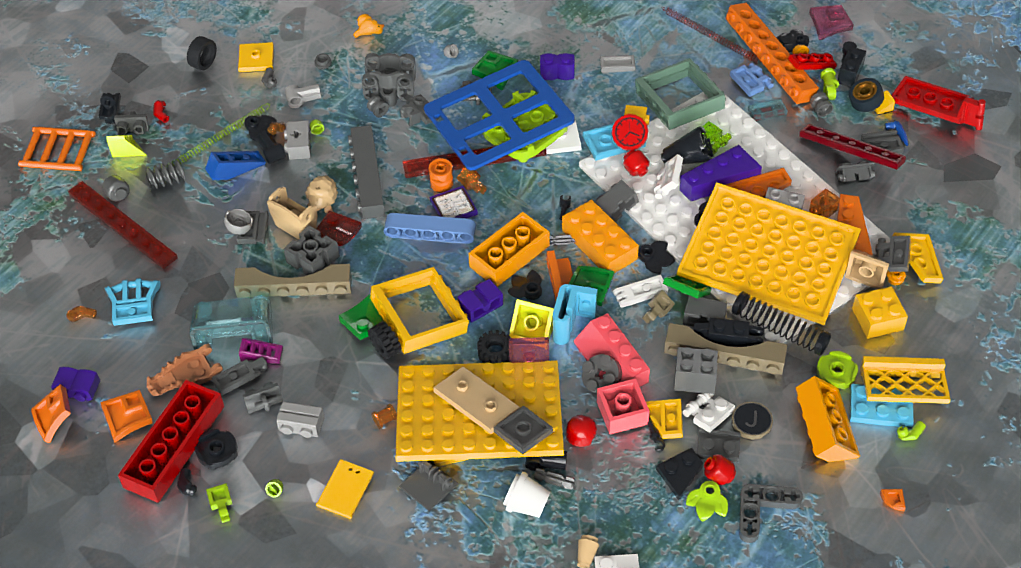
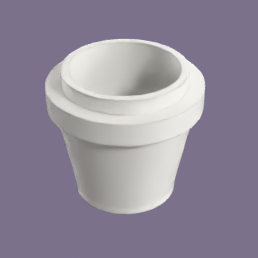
M522 471L521 475L516 474L503 505L507 506L505 510L510 513L514 511L539 518L551 491L530 478L528 473Z

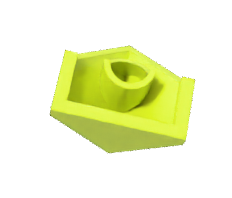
M133 135L107 136L112 157L148 156L133 139Z

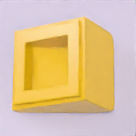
M888 90L884 91V100L875 109L876 114L893 111L895 100Z

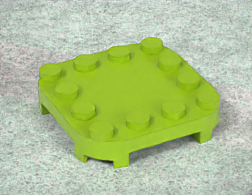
M531 90L530 93H519V91L512 93L513 99L502 107H511L537 95V92ZM544 104L513 120L522 132H528L558 116L548 104ZM486 112L482 116V119H485L491 115ZM496 126L482 133L484 138L494 146H498L511 139L501 126ZM565 127L508 154V156L518 159L522 163L527 162L528 159L536 156L567 132L568 128Z

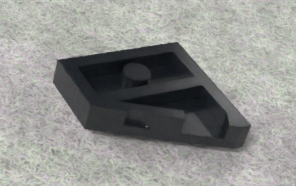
M690 448L658 464L656 470L679 500L683 496L685 489L693 482L695 475L702 469L703 462L693 448Z

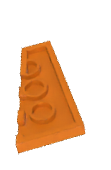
M840 194L837 221L860 228L861 232L854 250L873 255L859 196Z

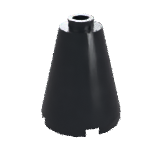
M699 126L665 147L663 153H661L663 163L665 164L677 154L683 158L682 165L703 163L711 160L714 154L710 139H706L704 136L706 133L705 129Z

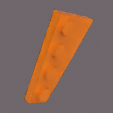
M781 168L729 183L726 186L765 198L768 187L783 190L791 186L792 180L785 169Z

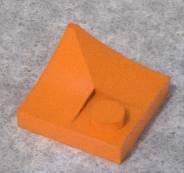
M61 384L31 409L38 431L47 443L52 441L58 427L71 414L67 390Z
M140 390L100 402L114 443L131 432L153 423Z

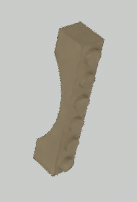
M331 264L314 274L295 278L272 276L261 272L255 267L235 268L234 289L237 298L351 293L352 284L350 264Z
M669 323L664 353L677 356L678 347L711 349L718 351L717 363L782 375L788 344L766 341L749 347L724 346L704 339L689 326Z

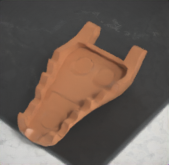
M204 344L196 350L182 352L180 356H175L173 362L168 361L167 365L162 367L160 373H157L154 377L148 376L147 388L152 396H159L169 390L180 388L185 380L196 384H203L212 380L213 376L221 373L223 367L220 363H216L211 367L206 356L212 352L210 344Z

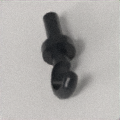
M648 422L647 424L651 432L650 439L654 440L655 443L663 445L662 448H655V450L658 452L664 450L665 443L659 439V432L655 431L652 422Z

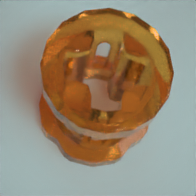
M388 404L385 409L379 412L374 411L371 413L379 429L383 428L384 424L397 420V413L391 404Z

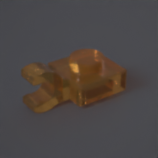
M464 167L457 176L458 181L467 190L473 189L476 193L480 192L483 195L487 190V187L478 181L481 176L476 170H468Z

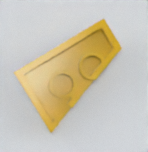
M894 232L892 236L911 237L909 263L921 281L924 283H941L944 278L930 235Z

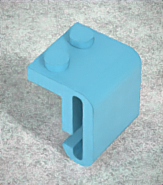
M564 284L559 288L553 311V341L556 344L564 345L570 341V332L573 330L576 316L595 319L597 313V289Z

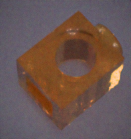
M825 188L811 200L809 212L829 218L838 211L840 198Z

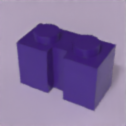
M490 279L477 284L475 290L472 291L470 289L457 296L462 311L467 314V318L471 323L503 305V293Z

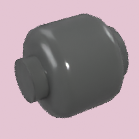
M118 175L109 176L102 185L103 192L114 202L124 200L130 191L127 182Z

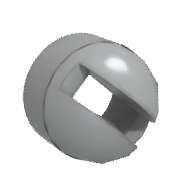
M454 44L447 45L443 51L444 55L448 58H456L458 47Z

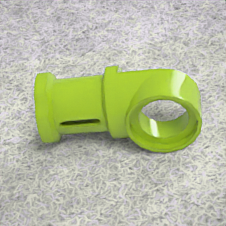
M826 68L820 73V78L824 81L823 92L826 93L828 100L836 99V89L839 87V81L835 78L836 72L832 68Z

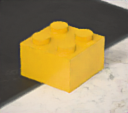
M892 286L855 295L852 310L867 339L904 330L908 316Z

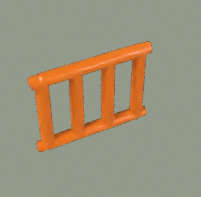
M33 126V135L23 159L18 162V166L82 171L83 159L91 138L95 137L96 132ZM50 134L40 161H31L30 159L40 135ZM66 135L67 138L57 162H47L57 136ZM74 137H84L74 164L65 163Z

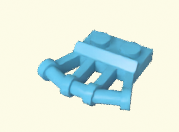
M136 278L135 281L123 280L115 286L105 287V291L112 302L113 325L153 321L152 301L156 292L160 289V281ZM143 287L150 288L146 297H142ZM136 288V298L129 299V289ZM122 291V300L117 301L114 294Z

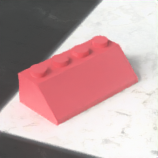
M608 313L590 321L574 339V344L586 361H589L595 355L605 354L619 362L622 369V377L620 381L618 380V383L635 378L639 387L649 383L650 368ZM601 370L598 374V377L603 379V375L606 374V372Z

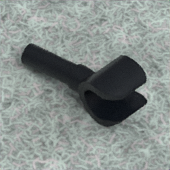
M563 195L560 196V220L565 215L566 209L571 206V196H569L568 200H563Z

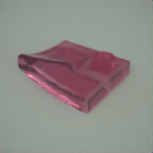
M842 5L810 8L809 14L814 22L819 40L837 33L853 30L854 24Z

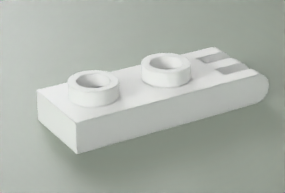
M658 275L613 290V294L616 296L620 307L623 308L652 299L661 290L668 294V287L663 284L662 276Z

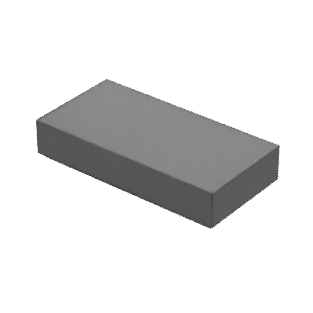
M634 55L600 57L601 73L636 70Z

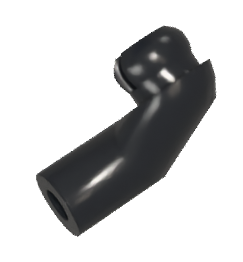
M182 468L177 487L183 494L193 496L197 491V486L192 485L189 481L191 470Z

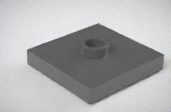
M522 406L494 426V433L521 454H524L552 434L553 427L528 408Z

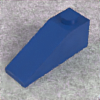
M259 151L211 152L205 169L212 180H229L265 165L266 161Z

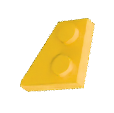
M681 399L646 401L649 409V419L659 432L661 438H683Z

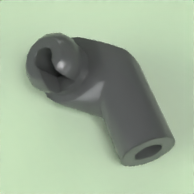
M266 68L261 81L267 88L272 89L276 87L277 80L276 78L273 80L274 71L271 68Z

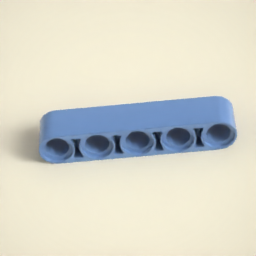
M390 213L386 218L384 234L391 238L469 244L474 240L476 223L471 219Z

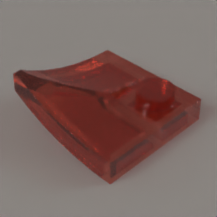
M328 211L316 230L320 231L322 238L328 236L335 240L338 246H344L362 228V223Z

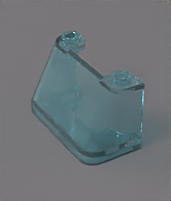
M259 295L256 297L199 302L193 307L190 322V338L194 350L207 343L213 345L214 338L250 334L253 340H256V337H258L263 342L273 344L272 306L270 299L265 296Z

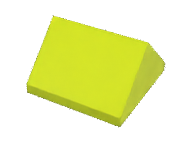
M517 299L509 332L510 338L546 347L553 331L554 308Z

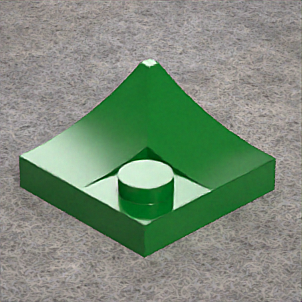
M488 51L472 68V75L484 78L519 61L512 57ZM508 80L503 81L495 86L498 89L503 90Z
M577 266L569 284L597 289V305L602 306L613 280L614 271L591 266Z
M371 294L353 308L339 314V321L359 340L369 337L368 330L383 321L370 299Z

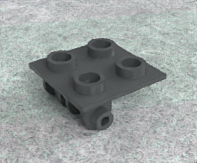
M430 460L418 461L419 468L399 487L424 508L431 511L458 485V482Z

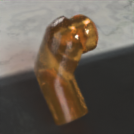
M272 122L269 124L270 126L267 128V131L272 135H275L277 131L284 132L286 124L284 122Z
M77 306L69 310L66 317L71 322H76L84 317L95 319L97 310Z

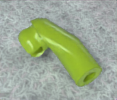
M917 421L912 429L900 426L897 429V437L903 441L917 440L926 428V425L922 421Z

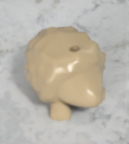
M327 175L314 178L305 192L306 198L309 200L307 206L315 205L317 211L324 208L325 213L332 212L331 205L335 203L338 194L336 182Z

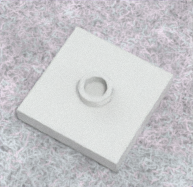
M576 121L572 125L567 126V132L545 148L546 154L581 150Z

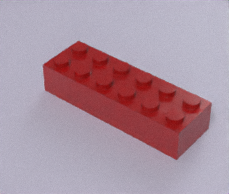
M185 380L118 474L123 488L159 503L195 451L199 437L210 429L223 410L224 404L221 394Z

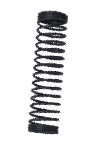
M744 291L739 293L733 304L732 314H740L741 318L745 317L746 321L751 320L752 324L757 322V326L762 325L763 329L768 328L769 332L774 330L775 335L779 333L780 337L785 336L786 340L791 338L792 343L797 341L798 346L802 344L803 349L808 347L809 351L814 350V353L819 356L824 353L830 342L831 333L822 330L815 346L810 350L811 342L818 332V327L815 328L810 342L804 347L805 340L813 327L812 324L809 326L803 341L798 344L807 321L804 322L798 337L793 341V336L801 323V319L797 321L792 335L787 338L788 331L795 321V316H793L786 332L781 336L782 329L786 325L790 314L788 313L785 316L780 330L776 333V327L783 317L784 310L779 314L774 328L770 330V325L778 313V308L774 310L769 324L764 327V323L770 315L773 306L770 305L763 322L759 325V319L766 309L767 302L763 304L758 318L753 322V317L761 305V300L755 305L752 316L747 319V315L752 309L756 297L752 298L746 314L742 316V311L750 299V294Z

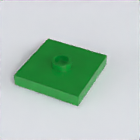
M677 274L665 277L663 281L664 285L695 298L710 295L712 290L710 286L677 276Z

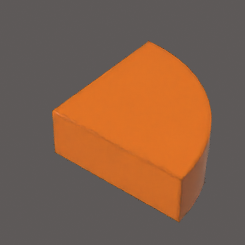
M881 489V498L889 507L905 511L906 506L902 489Z

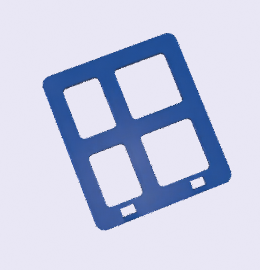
M527 60L512 64L424 106L425 114L434 123L437 130L468 170H476L575 122L574 114ZM523 74L538 94L511 107L503 108L489 88L514 76ZM473 95L478 96L492 115L461 130H456L442 112V109ZM544 104H548L558 116L528 132H522L513 120ZM441 117L443 120L438 122L436 118ZM496 126H501L511 138L478 155L474 154L465 142ZM465 149L467 153L462 155L460 151Z

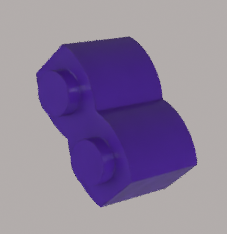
M569 53L540 55V75L544 80L574 79V55Z
M59 367L51 388L54 390L61 384L66 388L68 398L74 397L81 402L93 400L100 383V378L97 372L91 370Z

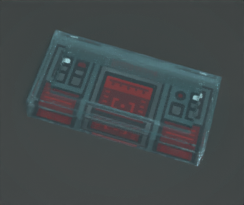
M782 99L748 106V112L756 122L787 115L788 111Z

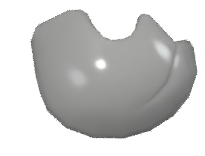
M235 208L228 210L224 217V224L232 234H245L251 229L253 218L244 209Z

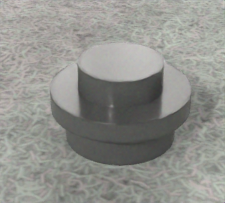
M322 53L316 56L314 63L317 68L326 69L331 66L332 61L327 54Z

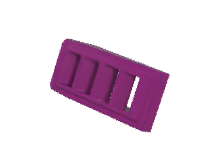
M242 338L239 349L241 362L246 359L248 361H255L263 356L267 363L280 364L283 346ZM272 351H275L274 357L271 356Z

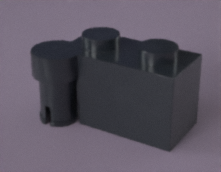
M848 41L843 44L842 65L839 70L838 81L841 85L851 87L857 82L864 66L867 51L857 48L854 42Z

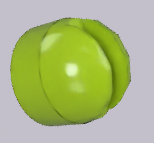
M314 119L310 122L309 127L312 134L319 135L324 131V125L320 120Z
M279 479L270 480L265 487L266 493L271 497H278L283 491L282 481Z

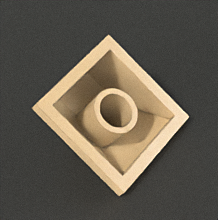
M856 249L852 250L845 278L876 289H882L889 263L866 252Z

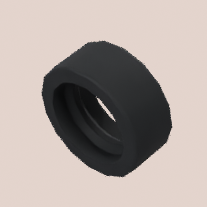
M203 36L196 37L191 42L187 51L188 64L199 70L204 71L208 69L215 60L216 43Z

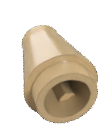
M582 535L581 539L578 540V567L590 568L599 547L598 538L591 535Z

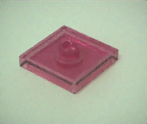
M549 337L509 339V362L549 361Z

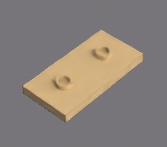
M461 367L434 387V393L490 434L494 432V426L520 409L518 405L465 367Z

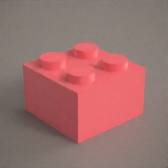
M636 378L597 388V404L609 435L648 425L649 409Z

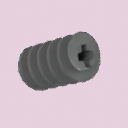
M175 160V166L168 162L167 168L164 164H161L160 170L156 165L153 171L147 167L145 173L150 191L152 190V185L158 189L159 183L166 187V181L173 185V179L180 183V177L186 181L182 166L178 160Z

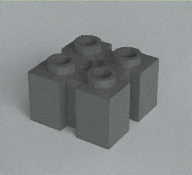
M310 225L299 234L300 239L298 241L293 239L284 248L286 262L297 270L303 268L305 275L323 270L324 265H331L340 257L338 243L328 236L322 238L320 231Z

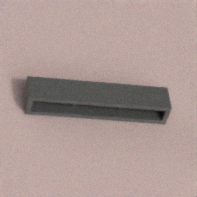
M372 125L350 128L351 135H348L349 146H353V148H350L351 159H355V161H351L352 170L357 173L353 175L354 185L359 187L355 188L356 199H360L357 202L358 213L362 212L363 220L385 217Z

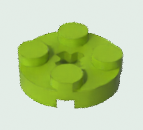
M831 351L828 355L820 357L816 372L818 378L841 389H848L857 377L858 366L852 361V357L849 354L841 351ZM839 367L841 372H835L833 369Z

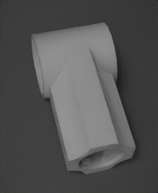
M318 84L301 88L297 85H291L285 89L287 102L291 108H298L302 106L303 102L321 98Z

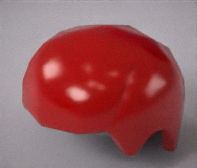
M585 415L573 416L568 421L565 430L567 441L578 447L589 446L597 433L596 423Z

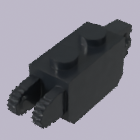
M710 317V322L694 323L693 331L704 339L724 346L747 347L764 342V339L760 336L764 335L765 330L762 327L751 326L750 322Z

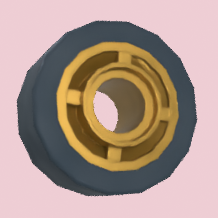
M864 78L858 80L850 87L849 99L854 109L859 112H869L882 104L884 92L879 81L873 78Z

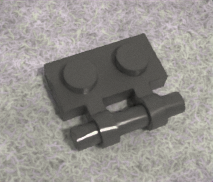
M891 236L890 243H886L885 238H879L875 248L877 258L889 263V272L909 271L911 237ZM886 252H889V257H884Z

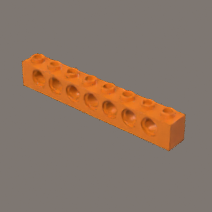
M747 3L730 5L725 19L796 104L810 102L811 97L817 93L819 87L804 70H797L788 60L790 53Z

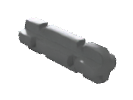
M537 468L534 474L535 480H545V483L559 487L563 485L566 489L571 490L575 485V478L570 476L564 477L563 474L549 470L545 472V469Z

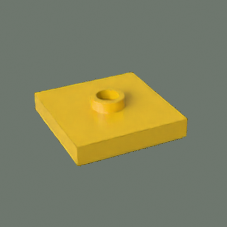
M273 42L239 44V72L265 71L266 68L273 69Z

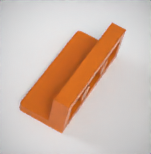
M552 250L547 251V267L556 302L559 288L564 284H569L573 273L569 258L556 259L555 252Z

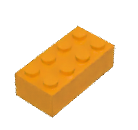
M592 199L562 216V231L565 234L571 235L575 240L574 243L598 268L611 270L616 273L638 260L639 245Z
M521 212L469 252V267L485 280L490 279L498 287L550 246V232L526 213Z

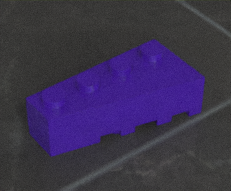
M737 145L681 175L679 190L690 202L711 196L716 183L726 185L760 175L762 166L740 145Z

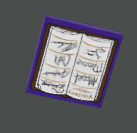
M464 186L429 197L430 203L439 217L467 219L478 215L477 209Z

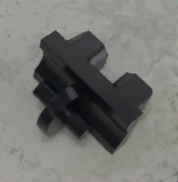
M103 93L100 98L101 105L98 116L100 120L105 119L106 124H115L114 117L118 115L121 100L120 93L114 95Z

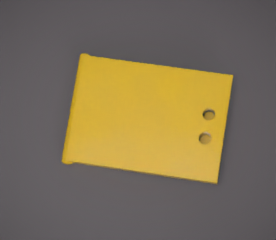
M340 459L316 506L352 519L374 475V471Z

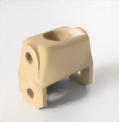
M279 187L270 195L267 204L277 227L298 240L300 239L299 234L308 225L317 230L318 214L315 205H310L307 208L287 197L285 187Z

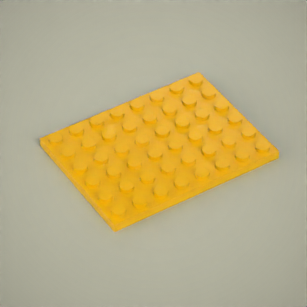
M716 183L678 267L677 276L736 296L744 291L750 294L749 300L756 297L755 302L761 300V304L767 302L769 307L772 305L775 309L778 308V310H784L786 313L825 325L848 266L850 253L855 248L861 229Z
M558 360L399 366L396 462L564 456ZM461 367H465L520 408L522 406L528 408L552 426L553 433L526 453L521 454L496 433H488L434 393V387Z

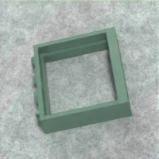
M690 58L635 79L637 95L669 130L725 109L726 98L724 91H721L716 83L712 82L707 74L699 68L698 64H695ZM689 76L708 96V99L673 112L654 92V89Z

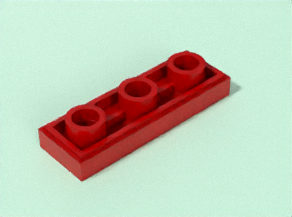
M829 53L790 54L788 60L797 70L835 69L837 66L833 56Z

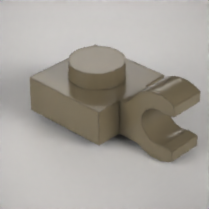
M661 290L648 303L651 309L644 314L642 319L649 323L650 320L654 321L657 316L662 318L675 303Z

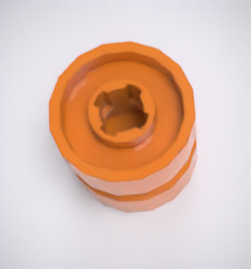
M439 158L429 164L430 186L436 192L443 193L451 190L453 187V169L449 160Z

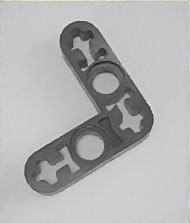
M758 484L744 485L740 494L739 535L741 540L746 543H753L758 539L760 507L797 509L802 503V492L794 487ZM748 492H752V498L748 497ZM774 493L777 499L769 500L766 498V494ZM790 496H794L796 500L791 501ZM750 509L756 515L754 517H747L744 511ZM748 524H752V525H751L752 535H748V532H747Z

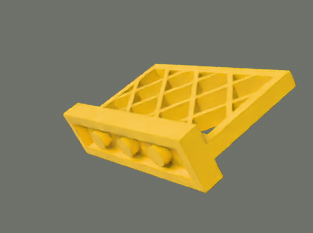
M863 356L860 372L864 380L867 401L950 403L951 399L944 371L945 360L939 358ZM869 376H879L880 378L875 381ZM890 377H899L900 379L895 381ZM909 377H917L920 378V380L915 382ZM930 378H940V381L936 383ZM884 380L891 386L885 388L879 383H881ZM903 381H905L908 384H910L911 387L909 389H906L900 384ZM924 381L932 386L929 390L921 386ZM875 387L882 393L871 394V390ZM894 388H896L899 391H901L902 394L896 395L891 391ZM917 389L920 392H922L923 395H915L914 393H912V391ZM937 389L944 396H936L932 392Z

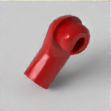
M157 100L153 105V115L163 123H167L170 117L163 112L166 103Z

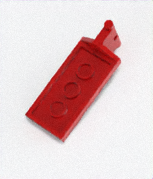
M908 76L902 79L891 95L895 100V104L957 124L965 123L974 126L976 130L983 129V115L986 104L984 99L978 101L974 99L975 97Z

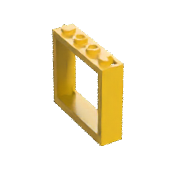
M434 267L371 286L370 299L383 321L395 332V336L398 337V342H400V347L404 354L467 333L469 324L467 314L462 311L459 301L455 300L451 289L445 285L442 275H439ZM430 285L453 322L410 336L387 298Z

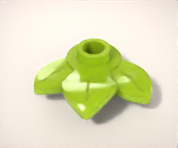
M705 481L699 489L692 490L687 496L686 505L696 506L697 515L702 522L710 518L714 512L722 517L727 515V499L720 494V487L714 481ZM712 488L714 493L708 494L706 489Z

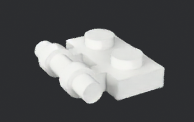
M678 154L667 161L665 167H662L658 172V183L654 188L657 199L662 198V194L675 189L679 184L683 158Z
M700 393L695 401H691L686 405L682 413L685 417H689L691 414L695 416L693 423L710 433L734 412L735 405L720 396L713 400L711 397L714 394Z

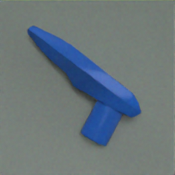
M897 120L885 123V129L897 130V134L903 143L908 146V139L901 123Z

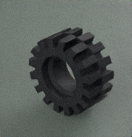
M381 321L368 330V336L380 356L388 360L401 351V344L398 342L399 339L395 336V332L391 330L392 328L386 322Z
M490 330L489 335L485 332L483 337L480 336L477 342L479 360L482 363L510 362V359L513 357V341L509 335H506L503 331L499 334V330H496V333ZM495 345L503 348L499 352H490L488 350L489 347Z

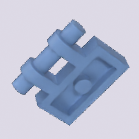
M754 63L749 64V69L743 65L730 71V77L749 97L764 91V86H767L769 89L774 86L771 78L765 75L762 69Z

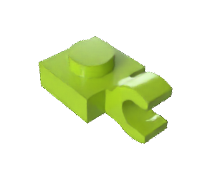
M227 483L206 489L211 509H218L222 523L230 521L227 506L232 505V500Z

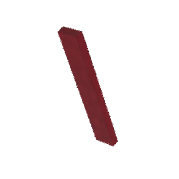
M807 124L800 130L799 137L896 170L906 160L904 155L812 124Z

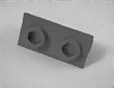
M861 161L853 165L851 163H843L837 168L835 174L840 173L837 177L838 181H842V183L855 181V174L858 175L859 181L870 180L872 177H875V171L871 170L875 162Z

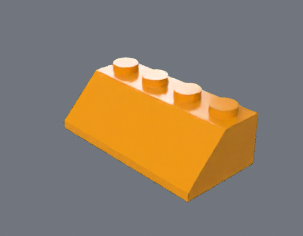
M816 376L795 387L798 395L797 400L803 411L802 417L806 421L807 434L811 438L812 451L815 456L827 462L859 458L860 454L839 388Z

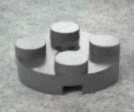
M595 355L589 361L584 362L582 366L583 383L589 391L596 394L597 388L616 384L622 377V369L619 362L609 355ZM601 370L606 372V374L603 375V379L598 377V374Z

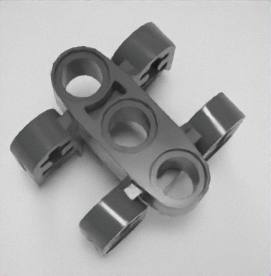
M369 53L366 55L364 64L365 74L362 78L365 99L369 100L373 96L378 95L389 107H393L396 105L398 97L400 100L406 101L414 96L416 63L413 55L408 53L401 56L392 53L381 55ZM369 60H375L377 63H370ZM409 60L411 63L405 64L403 61Z

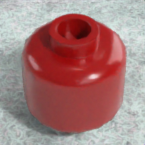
M631 150L623 157V166L631 176L639 175L642 177L649 171L647 168L650 165V161L641 150Z
M713 455L707 458L704 463L705 476L718 485L732 482L736 475L734 463L723 455Z

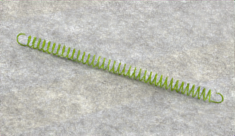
M261 105V107H259V108H261L262 111L265 113L264 109L262 108V106H265V105ZM256 108V110H253V113H254V111H256L257 115L260 116L259 113L257 112V109L259 110V112H260L261 114H262V112H261V110H260L259 108ZM224 128V130H221V133H222V131H224L225 134L228 136V134H227L226 131H225V129H227V128ZM208 138V140H205V142H204L208 148H209V146H208V144L206 143V141H208V143H209L210 146H211V143L209 142V139H210V138ZM186 152L185 155L187 156V158L190 159L189 156L187 155V153H189V155H190L191 158H192V155L190 154V152Z

